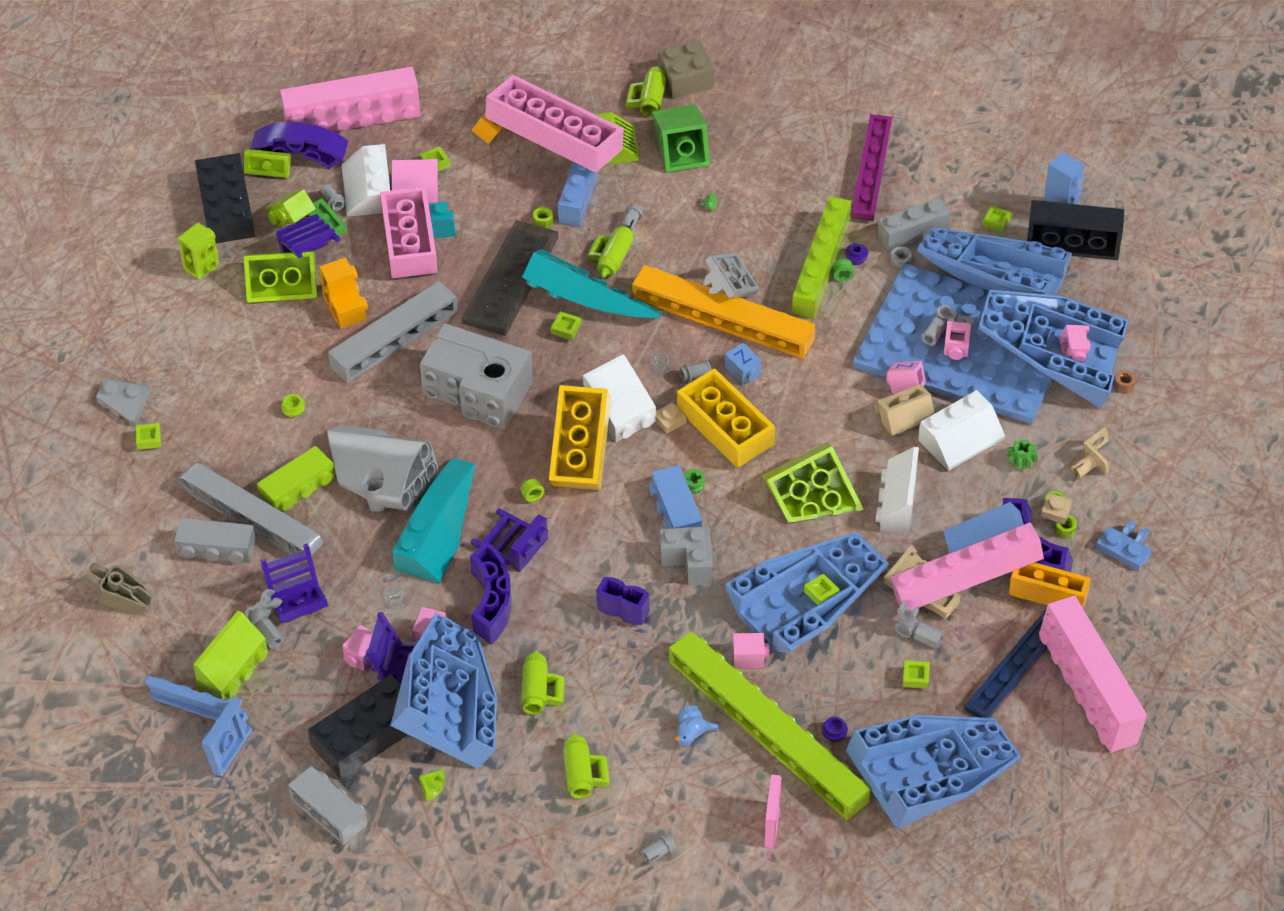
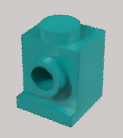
M448 202L429 203L434 239L456 236L453 210L449 211Z

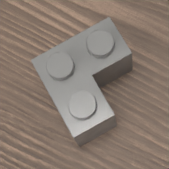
M709 526L660 529L661 567L686 565L688 585L713 584V561Z

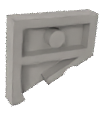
M103 379L96 396L97 403L110 409L117 417L122 416L128 420L130 426L136 427L135 425H137L150 395V388L143 385Z

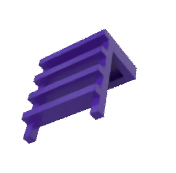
M317 214L275 231L281 252H292L298 258L303 257L302 252L317 250L328 245L327 241L329 240L340 241V237L335 233V229H330L329 224H325L322 218L319 219Z
M498 508L496 514L502 517L482 542L473 538L471 544L478 548L485 542L492 544L509 522L514 523L495 546V549L504 559L505 565L508 566L510 564L516 567V571L521 572L548 539L547 518L538 514L529 524ZM522 528L526 529L511 546V550L507 554L502 553Z
M308 543L303 545V551L267 563L265 558L260 560L267 589L275 591L271 596V601L274 598L282 600L281 605L273 609L281 623L295 620L300 616L328 607L327 598L318 584ZM307 560L303 564L270 575L273 571ZM310 572L308 575L273 587V584Z
M378 612L369 648L366 650L365 661L372 663L371 670L373 672H378V681L392 675L401 684L408 656L417 642H401L384 613Z

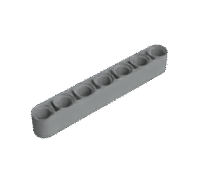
M194 462L177 479L179 486L186 493L238 524L253 525L255 534L290 555L303 551V545L308 543L311 556H313L323 545L322 538L312 529L198 462Z

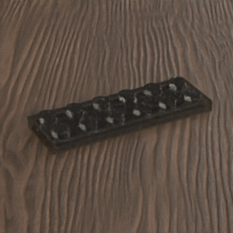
M515 220L463 314L462 324L506 336L532 288L526 284L527 280L522 278L533 253L543 249L551 253L559 238L558 231Z

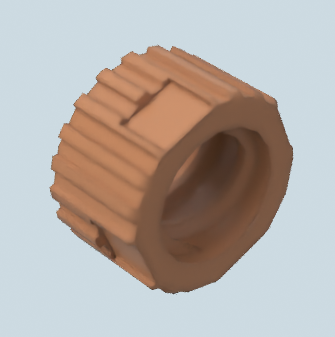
M1129 370L1118 371L1114 378V388L1122 393L1133 391L1136 383L1134 373Z

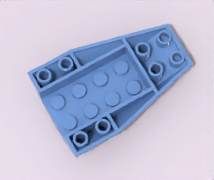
M932 228L917 250L941 269L980 288L1056 295L1061 288L1072 253L1062 248H1051L1042 245L1040 242H1029L944 228Z
M853 532L763 561L726 583L725 588L739 619L753 633H764V643H769L770 651L790 652L828 629L888 567L889 563L858 532ZM824 574L839 588V593L817 605L803 591L804 585Z

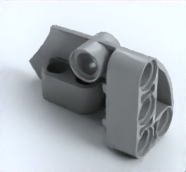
M340 425L327 430L339 486L365 498L369 509L373 512L383 511L387 508L409 510L438 475V465L429 441L393 437L383 430Z

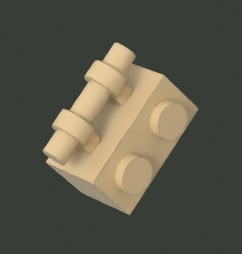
M921 384L877 401V405H874L875 413L880 414L882 425L891 435L901 434L907 429L920 425L921 421L935 414L931 394Z

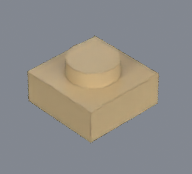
M673 402L656 411V423L666 434L687 423V417Z
M1049 493L1043 506L1041 517L1065 524L1072 506V499Z

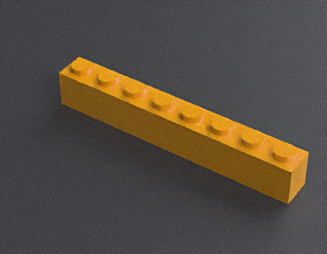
M644 265L632 283V299L637 298L650 306L804 359L815 340V324L807 320L767 308L764 305L747 301L741 297L729 299L723 291L709 294L710 287L666 273L657 268Z

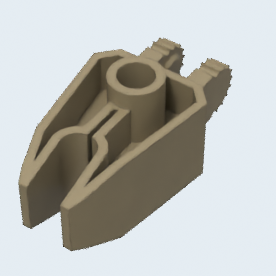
M94 562L90 565L89 570L92 574L101 578L102 581L89 574H84L81 579L84 585L97 592L98 603L125 613L143 614L146 604L151 603L152 594L144 583L120 565H114L108 569Z

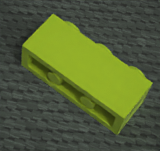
M314 446L258 482L259 498L281 512L287 511L303 498L309 497L323 485L329 484L335 478L334 464L317 446Z

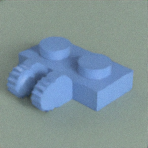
M1130 520L1122 533L1109 526L1096 542V549L1139 571L1151 556L1152 549L1143 545L1150 531L1144 527L1134 540L1129 536L1135 530L1136 522Z

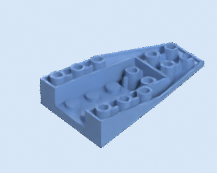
M989 290L978 329L1047 376L1101 409L1111 392L1115 376L1112 374L1118 348L1125 337L1129 320L1063 296ZM1066 325L1089 326L1090 330L1086 336L1090 340V351L1086 354V361L1083 363L1062 356L1059 337Z
M435 613L408 656L390 726L478 769L495 751L497 695L478 634Z
M916 715L855 730L846 749V752L896 829H900L971 796L1021 758L995 718Z

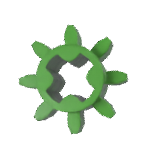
M1015 440L1014 447H1008L1007 456L1010 457L1009 464H1013L1020 470L1030 469L1032 462H1037L1038 453H1036V445H1032L1029 441Z

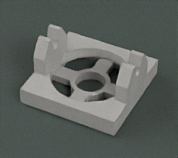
M736 252L711 255L705 260L711 269L703 283L704 286L712 284L708 291L709 294L720 293L724 290L729 299L755 295L759 291V287ZM720 263L725 265L726 271L723 270Z

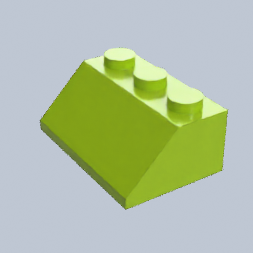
M315 250L302 252L303 257L298 258L292 252L244 255L247 303L317 298Z
M237 611L193 664L199 692H207L213 697L229 700L236 696L242 683L250 679L255 667L266 659L268 654L266 638L242 612Z

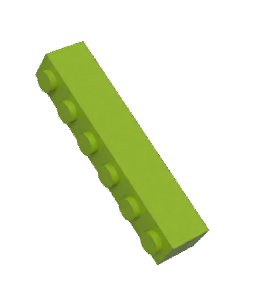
M829 196L793 294V315L815 319L832 272V265L837 259L851 220V200Z

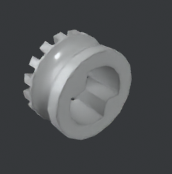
M899 246L892 250L891 264L893 267L901 269L904 263L910 265L912 252L907 247ZM903 255L904 259H898V257Z

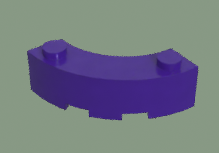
M280 122L256 130L250 150L303 155L304 159L314 161L327 169H331L343 161L348 140L335 131L302 122Z
M1003 498L1002 505L1011 502L1020 511L1024 525L1030 522L1032 524V510L1027 499ZM1039 537L1044 559L1035 563L1071 572L1073 559L1069 548L1055 545Z
M485 542L470 556L471 574L481 583L485 591L481 603L471 615L473 632L492 645L508 623L512 607L510 575L505 566V561L489 542Z

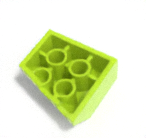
M827 442L762 475L773 499L788 523L864 510L832 445Z

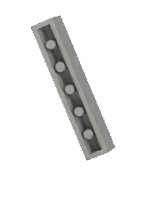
M440 281L432 286H428L424 291L413 298H409L404 304L389 311L385 316L372 322L360 332L353 334L343 343L334 346L328 352L330 368L346 383H349L458 312L457 296Z

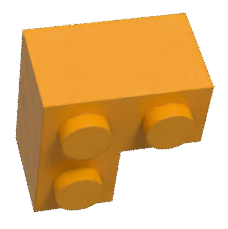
M345 257L319 266L323 298L340 329L365 321V310H368V304L365 297H360L359 287L355 281L358 275L354 265L350 266Z

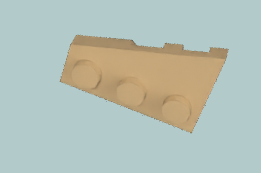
M911 545L885 575L883 584L893 589L891 576L925 564L927 561H923L917 555V550ZM955 593L926 604L924 607L947 619L960 603V596Z

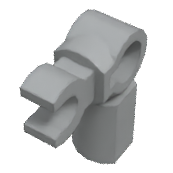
M948 305L939 306L936 317L933 318L921 336L922 341L930 346H934L947 328V321L971 323L972 328L974 320L970 317L959 316Z
M266 589L261 595V601L247 608L244 615L266 638L268 647L275 649L285 639L271 620L268 619V616L271 614L272 609H276L281 605L282 600L274 598L271 601V596L275 591Z
M903 601L897 610L899 617L894 627L896 632L903 637L913 635L915 640L937 649L944 638V631L924 622L918 623L916 619L919 612L918 607L915 606L913 610H909L906 607V602Z

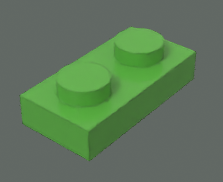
M322 198L313 202L316 209L307 214L306 218L317 214L319 219L322 218L325 224H329L330 229H335V233L338 236L347 232L345 223Z

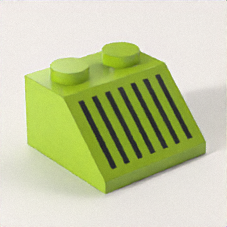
M612 112L595 114L624 128L622 150L607 164L640 161L634 125Z

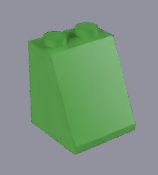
M696 104L652 111L654 134L666 173L710 165L707 124Z

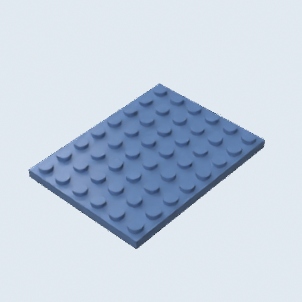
M904 263L853 360V368L886 378L887 371L895 362L922 361L926 381L923 387L928 392L958 401L977 390L993 406L995 413L1031 425L1053 381L1051 377L978 329L989 290ZM948 305L959 316L970 317L974 320L973 327L970 330L968 357L953 360L948 355H944L946 329L934 346H930L922 341L921 336L933 318L936 317L939 306ZM951 332V334L960 335L957 332Z

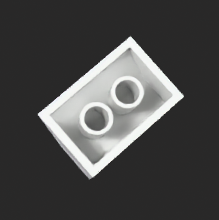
M385 144L362 146L342 163L347 217L382 213L380 192L390 191Z
M976 390L921 421L918 441L950 471L1004 440L1005 434L993 406Z
M913 447L888 459L887 469H882L881 483L885 484V488H880L878 502L883 504L882 508L877 507L876 522H880V532L909 535L919 447Z

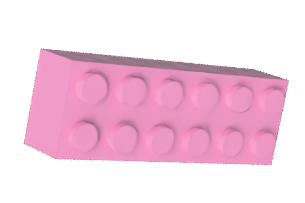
M413 66L280 90L285 122L309 123L335 132L421 117L418 84Z
M515 75L509 77L486 97V119L595 173L622 150L624 128Z
M1076 596L1048 604L1039 631L1040 640L1044 645H1047L1053 662L1058 664L1061 669L1064 681L1070 684L1076 701L1086 711L1087 719L1096 728L1101 743L1106 745L1110 753L1138 744L1147 714Z

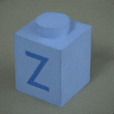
M741 343L725 353L724 369L743 386L750 381L756 380L761 375V359L744 343Z

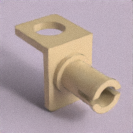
M1105 427L1084 442L1085 457L1071 466L1073 474L1077 475L1078 479H1081L1095 467L1105 475L1109 473L1108 461L1097 451L1108 442V430ZM1101 437L1100 441L1097 444L1093 445L1094 442Z

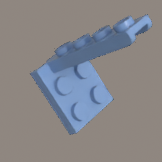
M148 675L145 683L151 691L150 696L153 700L216 720L210 732L205 734L202 746L212 773L222 777L252 731V727L246 724L248 719L247 713L241 710L240 707L243 703L242 699L233 696L231 700H222L213 697L207 692L201 693L185 685L179 686L170 683L164 678H155Z

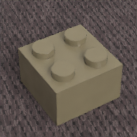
M700 40L658 50V66L665 71L666 86L672 99L714 89V68Z

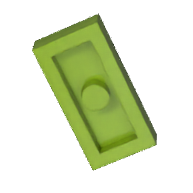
M246 149L244 151V173L288 178L290 176L291 154Z

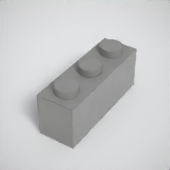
M940 197L878 219L877 238L887 253H890L896 247H907L923 241L932 228L949 230L951 212Z
M180 518L174 543L177 556L250 563L256 538L253 525Z
M310 766L288 785L290 799L343 845L367 826L366 810L359 802L356 801L354 803L348 798L343 788L334 786L324 772H318Z

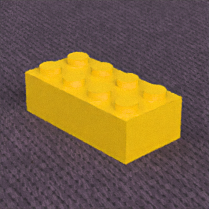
M715 368L677 391V407L736 468L741 467L775 445V426Z
M559 386L549 481L553 487L601 490L611 394L608 389Z

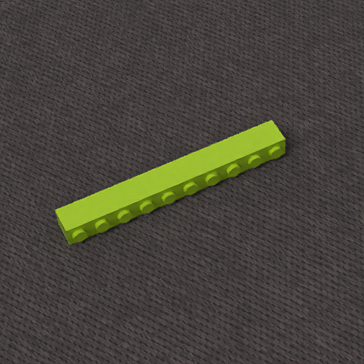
M690 631L669 647V663L846 821L869 803L870 787L866 781L854 775L846 763L840 762L833 756L829 748L820 745L808 730H803L790 714L786 715L773 699H768L761 693V690L755 683H750L744 678L738 668H733L727 663L721 653L715 652L710 648L703 637H698Z

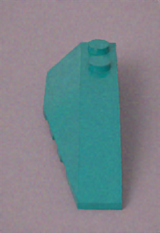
M543 249L533 253L522 278L527 280L526 284L536 289L542 287L548 290V295L556 299L563 297L601 311L646 318H659L663 313L637 298L629 299L630 295L621 289H609L608 282L594 277L590 279L588 277L589 272Z
M453 457L442 469L421 499L392 551L394 570L440 584L460 545V536L468 506L475 464Z

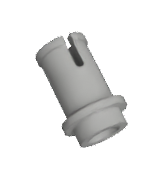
M331 184L323 185L327 192L325 193L320 188V195L327 201L332 210H341L344 207L343 196L337 194Z
M636 204L626 207V214L619 226L628 227L633 231L636 222L643 215L642 208Z
M707 360L690 366L685 364L684 367L680 368L682 380L690 383L692 379L699 378L711 371L710 363Z
M661 835L658 841L641 850L642 857L647 864L651 865L665 854H672L676 845L670 835Z

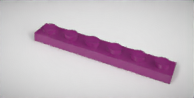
M870 114L851 219L874 221L892 126V117Z

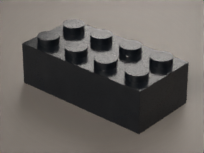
M240 153L195 160L206 226L214 232L216 244L255 237Z
M1031 200L1027 241L1040 242L1042 245L1051 248H1062L1072 253L1071 256L1118 261L1125 209Z
M392 675L384 678L308 729L310 746L340 779H343L408 735L390 726L401 684Z

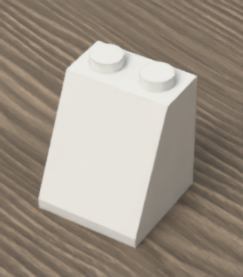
M624 355L583 375V387L608 389L611 394L607 433L615 442L628 438L633 433L647 428L656 422V406Z

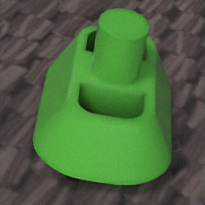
M713 193L709 194L706 197V201H701V205L705 206L707 210L714 211L717 205L716 196Z

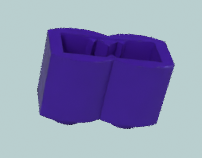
M604 577L596 589L597 609L606 615L620 616L627 623L642 625L650 612L649 593L640 587L626 586L619 579Z

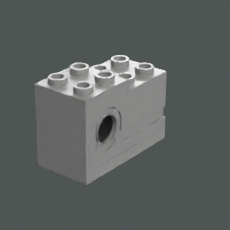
M446 323L442 326L436 336L435 343L431 344L420 363L422 392L424 395L448 402L453 406H460L462 416L504 430L507 428L533 383L531 351Z

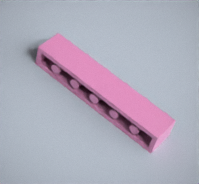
M1031 522L891 576L895 597L899 605L905 601L906 607L909 610H913L915 606L919 608L1044 559L1041 541Z

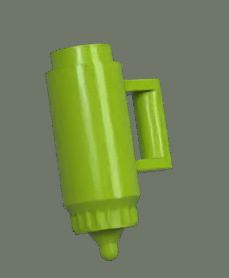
M659 66L651 67L645 75L644 82L630 84L625 107L628 109L640 108V112L645 116H652V111L660 110L667 81L665 71ZM641 91L640 99H636L637 92Z
M619 226L613 230L611 236L598 235L589 250L587 259L598 262L597 271L600 273L601 278L612 277L620 269L634 241V234L628 227ZM605 244L602 253H599L601 247Z
M537 650L533 654L526 656L522 668L521 706L524 712L531 715L542 713L546 705L560 707L564 704L565 678L560 675L549 674L546 658L539 654ZM547 682L554 683V697L547 696Z
M573 733L572 737L566 739L563 750L567 789L572 797L582 799L591 795L593 787L606 788L610 786L608 762L606 756L590 755L585 738L578 736L577 733ZM591 764L598 765L599 778H592Z

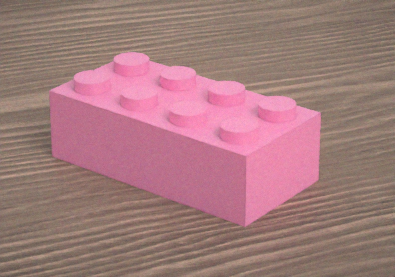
M426 187L380 192L391 277L400 278L438 273Z

